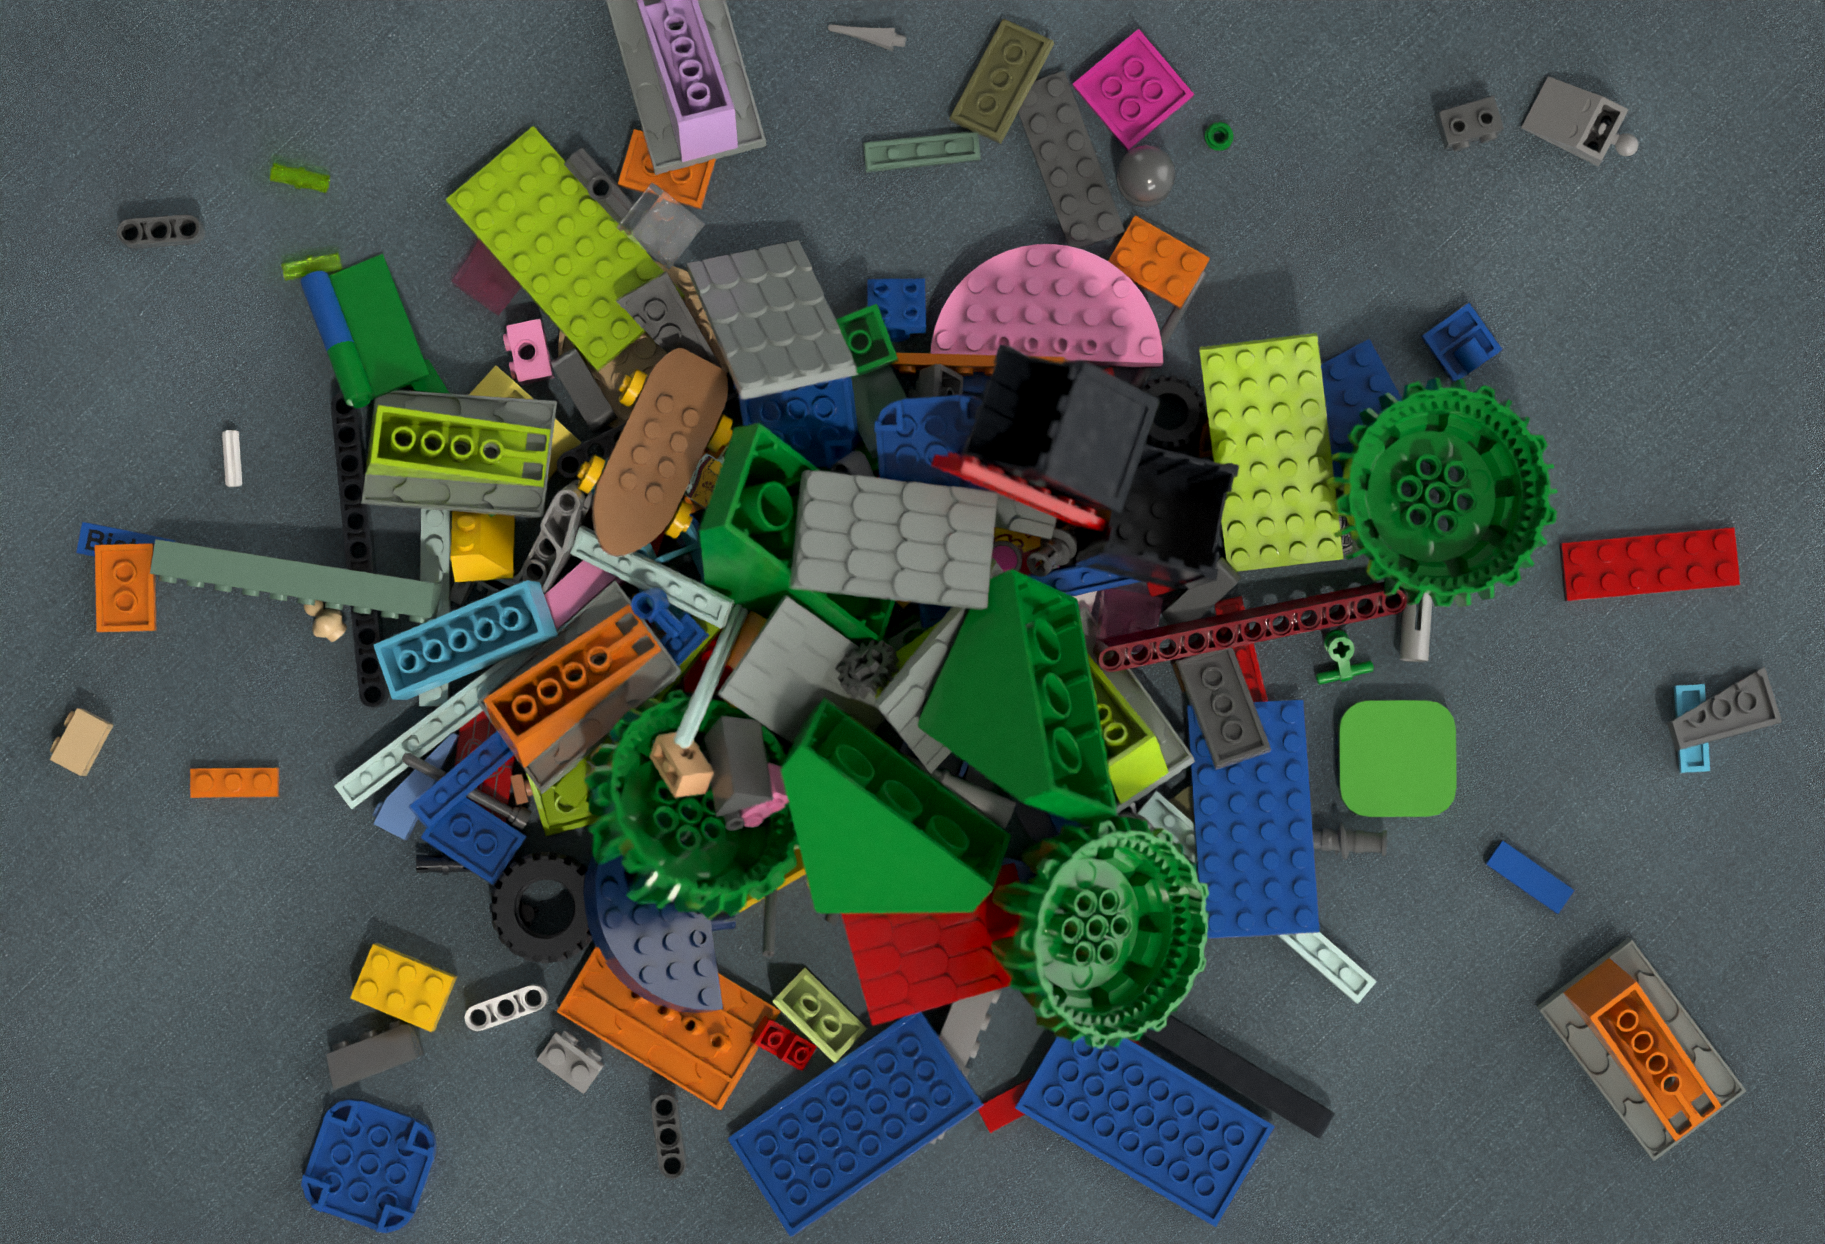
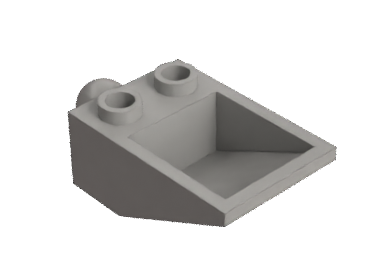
M1549 76L1521 127L1598 167L1610 144L1615 145L1616 151L1622 156H1631L1638 149V140L1634 135L1630 133L1617 134L1629 109L1603 96ZM1608 118L1611 121V125L1606 127V124H1601L1600 120ZM1594 143L1597 145L1598 150L1594 151L1588 148L1587 145Z

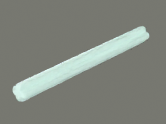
M741 605L732 607L726 625L721 631L676 733L674 742L680 745L681 748H687V746L691 745L746 620L748 609L743 608Z

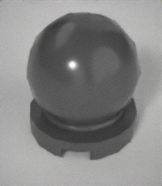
M1143 145L1133 148L1125 154L1118 167L1116 182L1120 194L1137 207L1148 208L1158 205L1167 198L1173 188L1176 175L1174 163L1165 151L1156 146Z

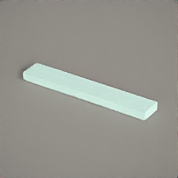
M585 526L579 527L570 554L644 591L653 587L660 588L666 593L668 603L719 628L725 627L734 603L733 599L636 551L619 557L608 555L600 547L595 531Z

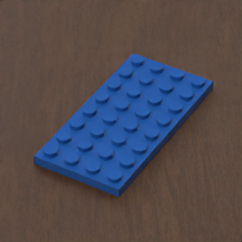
M1303 700L1253 702L1271 751L1218 770L1214 768L1192 707H1186L1189 751L1195 760L1190 765L1197 876L1198 882L1206 883L1209 895L1205 899L1206 911H1209L1208 939L1320 932Z
M918 1012L901 1018L727 1139L789 1236L793 1237L974 1113L984 1104L924 1013Z
M1084 1035L1075 1042L1055 1037L1015 1105L1017 1110L1214 1227L1218 1225L1275 1127L1273 1124L1127 1038H1123L1118 1047L1105 1045L1103 1048L1086 1045Z

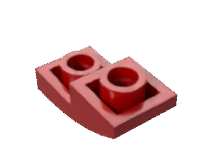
M767 1016L763 1017L750 1039L755 1045L800 1071L804 1070L817 1048L815 1044Z

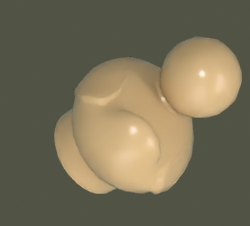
M315 600V606L304 604L305 612L310 616H316L312 626V632L316 637H326L330 642H334L346 631L347 625L342 621L343 618L340 610L324 609V603Z

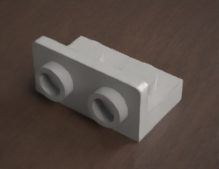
M557 1031L537 1061L584 1094L604 1067V1064L600 1062L603 1057L589 1047L586 1051L577 1045L579 1040L569 1032L564 1031L561 1034Z

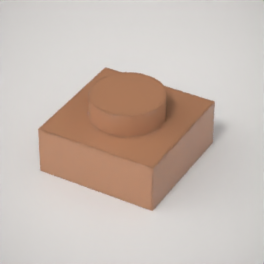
M525 774L510 776L517 805L531 802L530 796L533 793L529 780L525 778Z

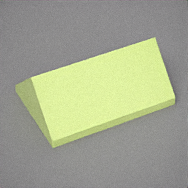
M806 968L772 1001L834 1063L840 1059L867 1029Z

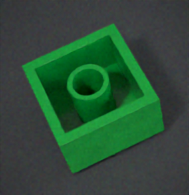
M877 304L836 319L856 366V375L851 376L852 379L899 361Z

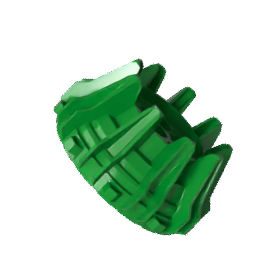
M1440 378L1428 380L1426 388L1419 381L1405 385L1401 401L1397 400L1389 392L1379 396L1378 400L1382 409L1378 414L1370 408L1360 411L1359 415L1363 426H1353L1347 435L1353 445L1352 453L1339 452L1332 455V460L1339 462L1341 465L1343 478L1333 477L1327 480V484L1344 491V494L1333 502L1335 513L1347 517L1349 525L1334 533L1335 537L1348 533L1352 539V552L1345 556L1346 559L1349 560L1365 554L1369 559L1366 573L1374 581L1384 578V594L1387 596L1395 594L1400 586L1403 587L1407 592L1406 604L1408 605L1418 604L1423 595L1427 593L1431 596L1435 607H1449L1453 600H1455L1459 608L1471 605V593L1477 592L1482 600L1494 598V583L1499 582L1507 587H1511L1521 580L1519 568L1525 569L1534 566L1535 563L1529 556L1536 547L1546 546L1547 541L1541 534L1542 529L1545 525L1555 523L1557 511L1549 503V495L1558 493L1557 489H1550L1548 470L1553 469L1554 464L1544 463L1542 455L1548 444L1543 435H1531L1526 427L1530 418L1528 416L1519 418L1509 409L1512 404L1510 399L1497 403V400H1495V389L1482 385L1474 392H1468L1464 379L1453 381L1450 388H1442ZM1422 460L1426 461L1430 466L1428 476L1420 471ZM1450 467L1456 469L1458 473L1456 482L1451 481L1448 477ZM1403 482L1408 483L1411 487L1409 497L1404 496L1401 492ZM1431 488L1435 489L1439 494V500L1436 504L1429 499ZM1459 495L1464 496L1467 501V506L1464 510L1460 509L1457 505ZM1412 510L1417 511L1420 515L1418 525L1410 521L1409 516ZM1440 516L1444 517L1448 522V528L1445 532L1438 527L1437 522Z
M681 690L671 691L665 697V702L661 703L653 698H649L637 710L629 709L609 731L614 744H602L591 754L590 759L596 767L584 779L590 788L588 811L593 815H605L589 828L590 833H594L592 852L598 864L606 863L621 855L624 856L622 865L628 872H638L626 893L628 898L637 903L657 904V908L662 909L676 894L675 907L678 912H700L707 920L714 918L722 910L729 916H734L746 906L748 894L758 901L779 888L785 882L784 875L798 864L794 849L800 848L789 803H786L780 811L773 812L764 818L762 823L757 826L747 827L743 825L737 830H728L723 815L719 817L716 815L711 784H709L704 794L675 798L649 757L657 735L677 733L693 695L686 697ZM722 698L717 700L711 699L693 740L698 744L700 751L703 752L706 749L704 737L721 716L750 720L756 719L739 708L735 709L728 706ZM764 725L762 732L767 761L770 764L782 767L787 757L782 750L785 746L782 743L780 744L767 730L768 727ZM659 793L665 797V800L660 797ZM682 812L687 815L688 819L683 816ZM657 820L662 823L663 827L658 824ZM704 831L708 832L711 838H709ZM680 839L685 842L686 846L681 843Z
M1114 816L1107 820L1094 821L1092 826L1083 830L1078 827L1063 825L1060 834L1049 839L1045 838L1043 841L1034 844L1022 852V860L1037 875L1031 885L1014 881L1013 884L998 886L995 890L993 903L1007 912L1018 915L1019 923L1018 931L1014 937L996 939L992 942L991 947L997 961L1011 978L1010 988L1020 991L1035 1011L1036 1025L1054 1031V1036L1070 1042H1075L1084 1035L1085 1044L1097 1048H1103L1105 1045L1118 1047L1123 1038L1133 1041L1139 1040L1143 1032H1146L1148 1028L1158 1032L1166 1026V1018L1170 1015V1012L1177 1011L1179 1004L1192 989V982L1199 972L1204 971L1207 961L1204 957V947L1208 940L1209 911H1206L1205 899L1208 897L1209 891L1206 883L1198 882L1196 878V864L1185 858L1183 855L1184 847L1180 843L1173 842V834L1161 828H1156L1153 832H1150L1148 823L1145 820Z

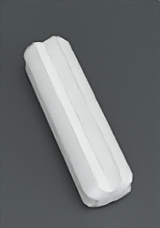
M226 430L222 433L225 483L228 487H238L242 485L239 433L236 430Z

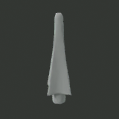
M833 24L828 26L829 31L855 37L893 51L894 46L905 47L906 36L898 35L895 32V28L848 27Z

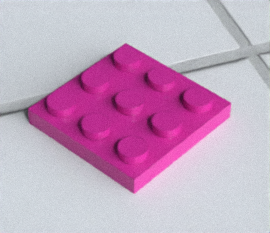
M1139 29L1072 84L1073 88L1127 151L1194 97V93Z

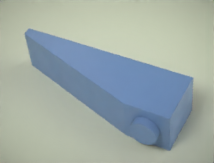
M451 733L424 761L444 770L458 742L459 735ZM415 769L386 798L385 802L379 801L373 812V817L376 818L373 824L404 840L409 839L418 818L408 806L433 786L437 780Z

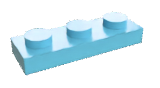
M1705 684L1674 686L1676 718L1706 701ZM1709 743L1679 750V773L1710 771Z

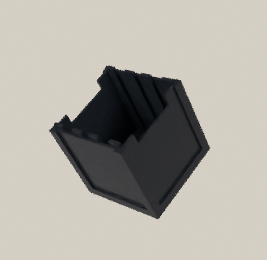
M1000 344L994 360V370L990 380H987L982 404L978 406L974 417L976 420L971 435L967 437L961 456L966 455L980 461L979 464L986 467L989 465L1004 471L1003 474L1009 477L1012 475L1028 481V485L1033 487L1036 485L1051 491V495L1056 497L1059 495L1069 498L1076 503L1121 513L1160 400L1086 361L1077 360L1076 362L1064 360L1061 363L1031 357L1010 346Z
M1144 445L1121 513L1085 505L1097 510L1096 516L1107 520L1103 532L1080 527L1077 541L1078 550L1074 556L1073 565L1179 591H1185L1216 581L1219 570L1216 568L1219 552H1215L1226 495L1232 491L1233 481L1238 475L1239 465L1232 463L1220 464Z

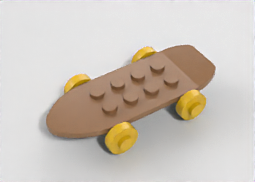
M677 348L665 355L654 366L646 382L647 374L638 369H635L631 376L626 375L618 389V391L622 392L619 402L627 407H631L636 398L637 401L605 467V460L594 455L589 463L584 461L577 474V477L580 478L577 486L579 490L589 494L594 485H597L593 498V524L598 543L608 555L619 557L633 553L653 541L664 529V534L674 539L678 537L681 531L686 532L693 519L690 516L692 505L681 499L705 448L717 452L721 445L726 446L732 437L733 430L730 428L733 419L722 414L728 394L726 372L686 349Z

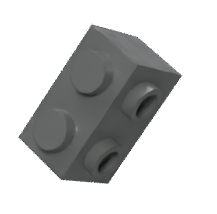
M1494 96L1440 111L1435 116L1444 149L1453 147L1454 152L1470 147L1469 142L1479 139L1482 144L1498 139L1497 134H1500L1504 129Z

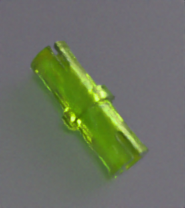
M273 163L270 173V181L289 184L295 186V189L298 190L305 188L326 194L328 193L331 175L307 171L305 167L301 166L298 169Z
M339 251L317 257L308 255L303 260L281 263L282 270L284 269L283 276L285 281L301 278L315 271L330 272L343 269L342 263H340Z

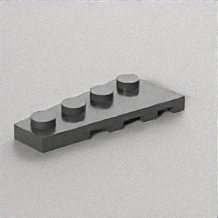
M667 271L616 299V302L630 314L637 324L667 354L674 349L683 348L722 368Z
M1763 667L1670 721L1667 725L1675 751L1777 725L1782 723L1766 669Z

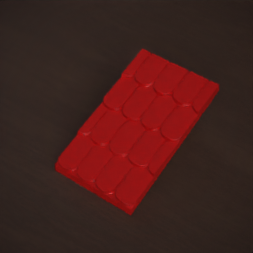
M1015 862L1001 866L994 888L973 912L841 913L872 1026L1010 986L1011 978L997 961L991 945L996 939L1014 937L1018 931L1019 916L1007 912L993 903V896L998 886L1013 884L1014 881L1020 883Z

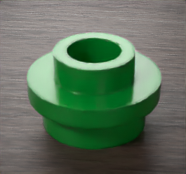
M1223 122L1211 124L1206 129L1204 136L1207 146L1214 151H1224L1229 148L1234 137L1230 126ZM1220 132L1224 135V140L1217 142L1214 140L1213 135Z

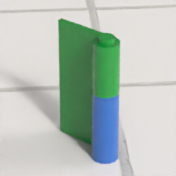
M383 254L332 275H329L326 271H315L301 279L300 284L348 406L362 408L368 405L370 400L430 376Z

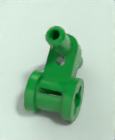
M1334 629L1325 635L1324 647L1330 657L1336 662L1337 669L1316 674L1317 684L1322 685L1338 680L1345 682L1353 680V676L1374 671L1373 663L1370 660L1350 665L1349 659L1354 654V644L1344 631ZM1342 641V644H1340L1341 649L1336 650L1337 643Z

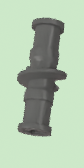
M1065 522L1064 527L1054 528L1051 540L1041 538L1039 551L1031 553L1027 558L1029 570L1036 576L1044 577L1050 573L1053 565H1065L1078 550L1077 541L1080 529L1075 533L1073 531L1078 526ZM1042 560L1043 562L1035 568V565Z
M1339 822L1336 830L1323 828V830L1312 829L1314 849H1321L1322 851L1335 850V855L1341 851L1344 860L1348 859L1350 851L1355 853H1382V856H1386L1387 830H1383V833L1364 832L1363 830L1351 831V829L1345 831L1343 822Z

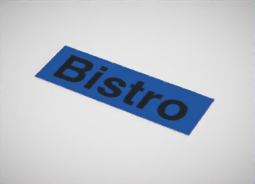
M82 522L76 553L95 557V545L155 544V539L176 542V540Z

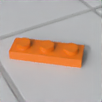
M279 768L190 769V798L279 797Z

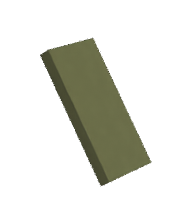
M1003 18L949 118L951 122L1001 144L1054 46L1053 40Z

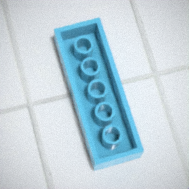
M526 580L376 643L374 648L391 698L395 700H408L559 636L540 582Z

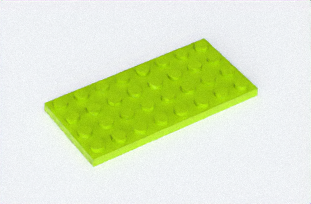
M532 126L445 200L592 367L599 372L646 332L616 302V299L664 273V271L632 235L617 223L597 200H594L589 195L588 190L564 165L566 162L537 129ZM675 285V287L677 288L679 294L681 295L682 299L684 300V299H685V295H684L683 292Z
M1317 333L1200 347L1214 462L1220 464L1232 463L1239 465L1238 475L1234 478L1232 491L1226 495L1221 520L1226 561L1238 572L1344 559L1341 536L1335 537L1334 535L1335 532L1340 530L1339 515L1335 513L1333 502L1337 499L1336 489L1327 484V480L1334 477Z

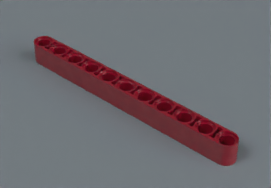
M1383 581L1104 638L1095 644L1093 655L1103 670L1115 672L1397 614L1405 608L1407 598L1398 589L1394 599L1390 602H1385L1387 595L1384 594L1385 582ZM1368 598L1364 607L1357 608V604L1361 599ZM1340 604L1337 612L1329 614V610L1333 605ZM1312 610L1311 615L1307 619L1301 620V615L1304 611ZM1284 616L1280 624L1273 625L1276 617ZM1251 621L1256 622L1252 630L1244 631L1247 623ZM1227 627V632L1223 636L1216 637V633L1220 628ZM1199 633L1196 641L1188 642L1190 635ZM1171 639L1168 647L1159 648L1163 640ZM1143 645L1139 653L1131 654L1134 646ZM1107 651H1115L1111 659L1103 660V655Z

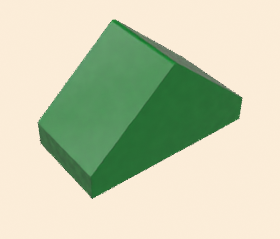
M760 423L734 428L699 530L705 586L733 599L732 607L741 605L743 608L748 609V614L752 610L767 620L785 595L858 647H860L861 643L869 646L871 640H875L878 644L883 640L895 600L790 588L801 475L806 470H820Z
M1013 569L990 578L987 592V608L982 610L970 608L917 724L918 728L1021 802L1087 827L1091 826L1094 821L1107 820L1117 816L1077 598Z
M823 697L803 722L780 770L815 911L817 913L973 912L994 888L1011 835L829 699Z

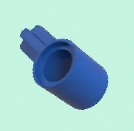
M653 587L633 597L631 607L636 616L647 619L650 623L656 621L673 639L683 632L684 625L667 609L670 604L668 603L666 593L662 589ZM647 597L652 601L653 608L648 606Z

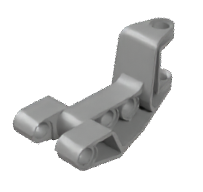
M577 477L555 495L541 522V532L521 570L514 569L513 578L455 582L448 599L462 606L476 583H478L477 590L483 591L484 588L489 589L487 595L490 596L526 580L540 582L545 595L560 579L573 555L570 552L579 527H588L593 508L594 496L590 491L588 496H585L584 492L577 488V484L580 481V478ZM545 539H549L552 542L556 551H550L545 547ZM532 564H538L542 567L543 576H537L533 573Z

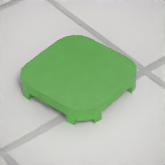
M1368 700L1355 703L1346 709L1339 719L1337 730L1339 737L1338 792L1340 799L1347 809L1356 815L1365 817H1429L1439 815L1449 808L1455 799L1457 777L1456 727L1454 718L1447 708L1438 702L1428 700Z

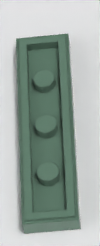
M973 131L863 143L866 173L981 161L978 134Z

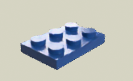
M464 797L432 826L426 829L421 836L422 840L493 886H495L499 876L505 871L527 838L467 797Z

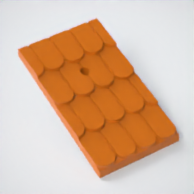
M595 947L557 1012L714 1108L722 1110L728 1097L733 1092L743 1072H745L759 1046L750 1041L752 1035L764 1016L775 1021L781 1010L719 972L722 1010L690 1013L675 1011V1009L662 1005L658 1006L640 997L625 986L609 969L599 947Z

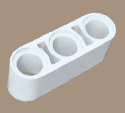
M532 984L478 1003L466 1011L465 1023L471 1030L482 1031L533 1013L547 1004L548 992L542 985ZM530 990L540 992L542 1000L539 1005L533 1006L527 1001V993ZM505 999L510 1000L514 1004V1012L508 1016L502 1014L499 1008L500 1002ZM480 1009L485 1012L487 1019L484 1025H477L473 1022L472 1013L474 1010Z

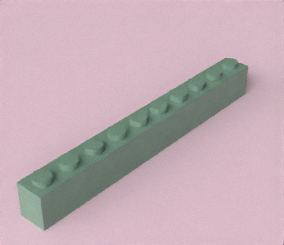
M155 539L150 574L160 575L159 581L176 583L177 578L186 579V585L204 588V583L215 584L214 590L232 592V587L243 588L242 594L259 597L260 591L270 593L269 599L287 601L288 596L298 597L297 603L315 606V600L326 602V608L343 610V605L354 606L353 612L371 614V609L382 611V617L395 619L399 618L400 613L410 615L409 621L426 623L427 618H437L442 584L157 539Z

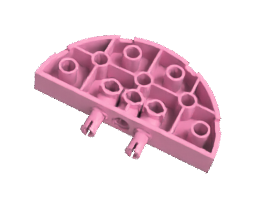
M1035 244L1015 248L996 255L975 268L956 286L948 297L935 325L931 344V354L997 355L1001 344L1010 346L1028 356L1065 357L1067 361L1076 362L1077 360H1082L1094 366L1162 368L1163 348L1156 318L1147 300L1133 281L1113 264L1093 253L1079 248L1056 244Z

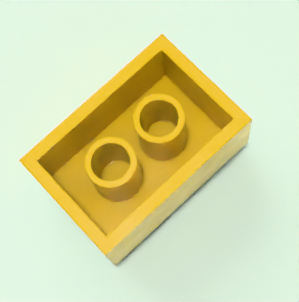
M375 943L371 947L350 998L432 1032L437 1027L458 976L382 944Z

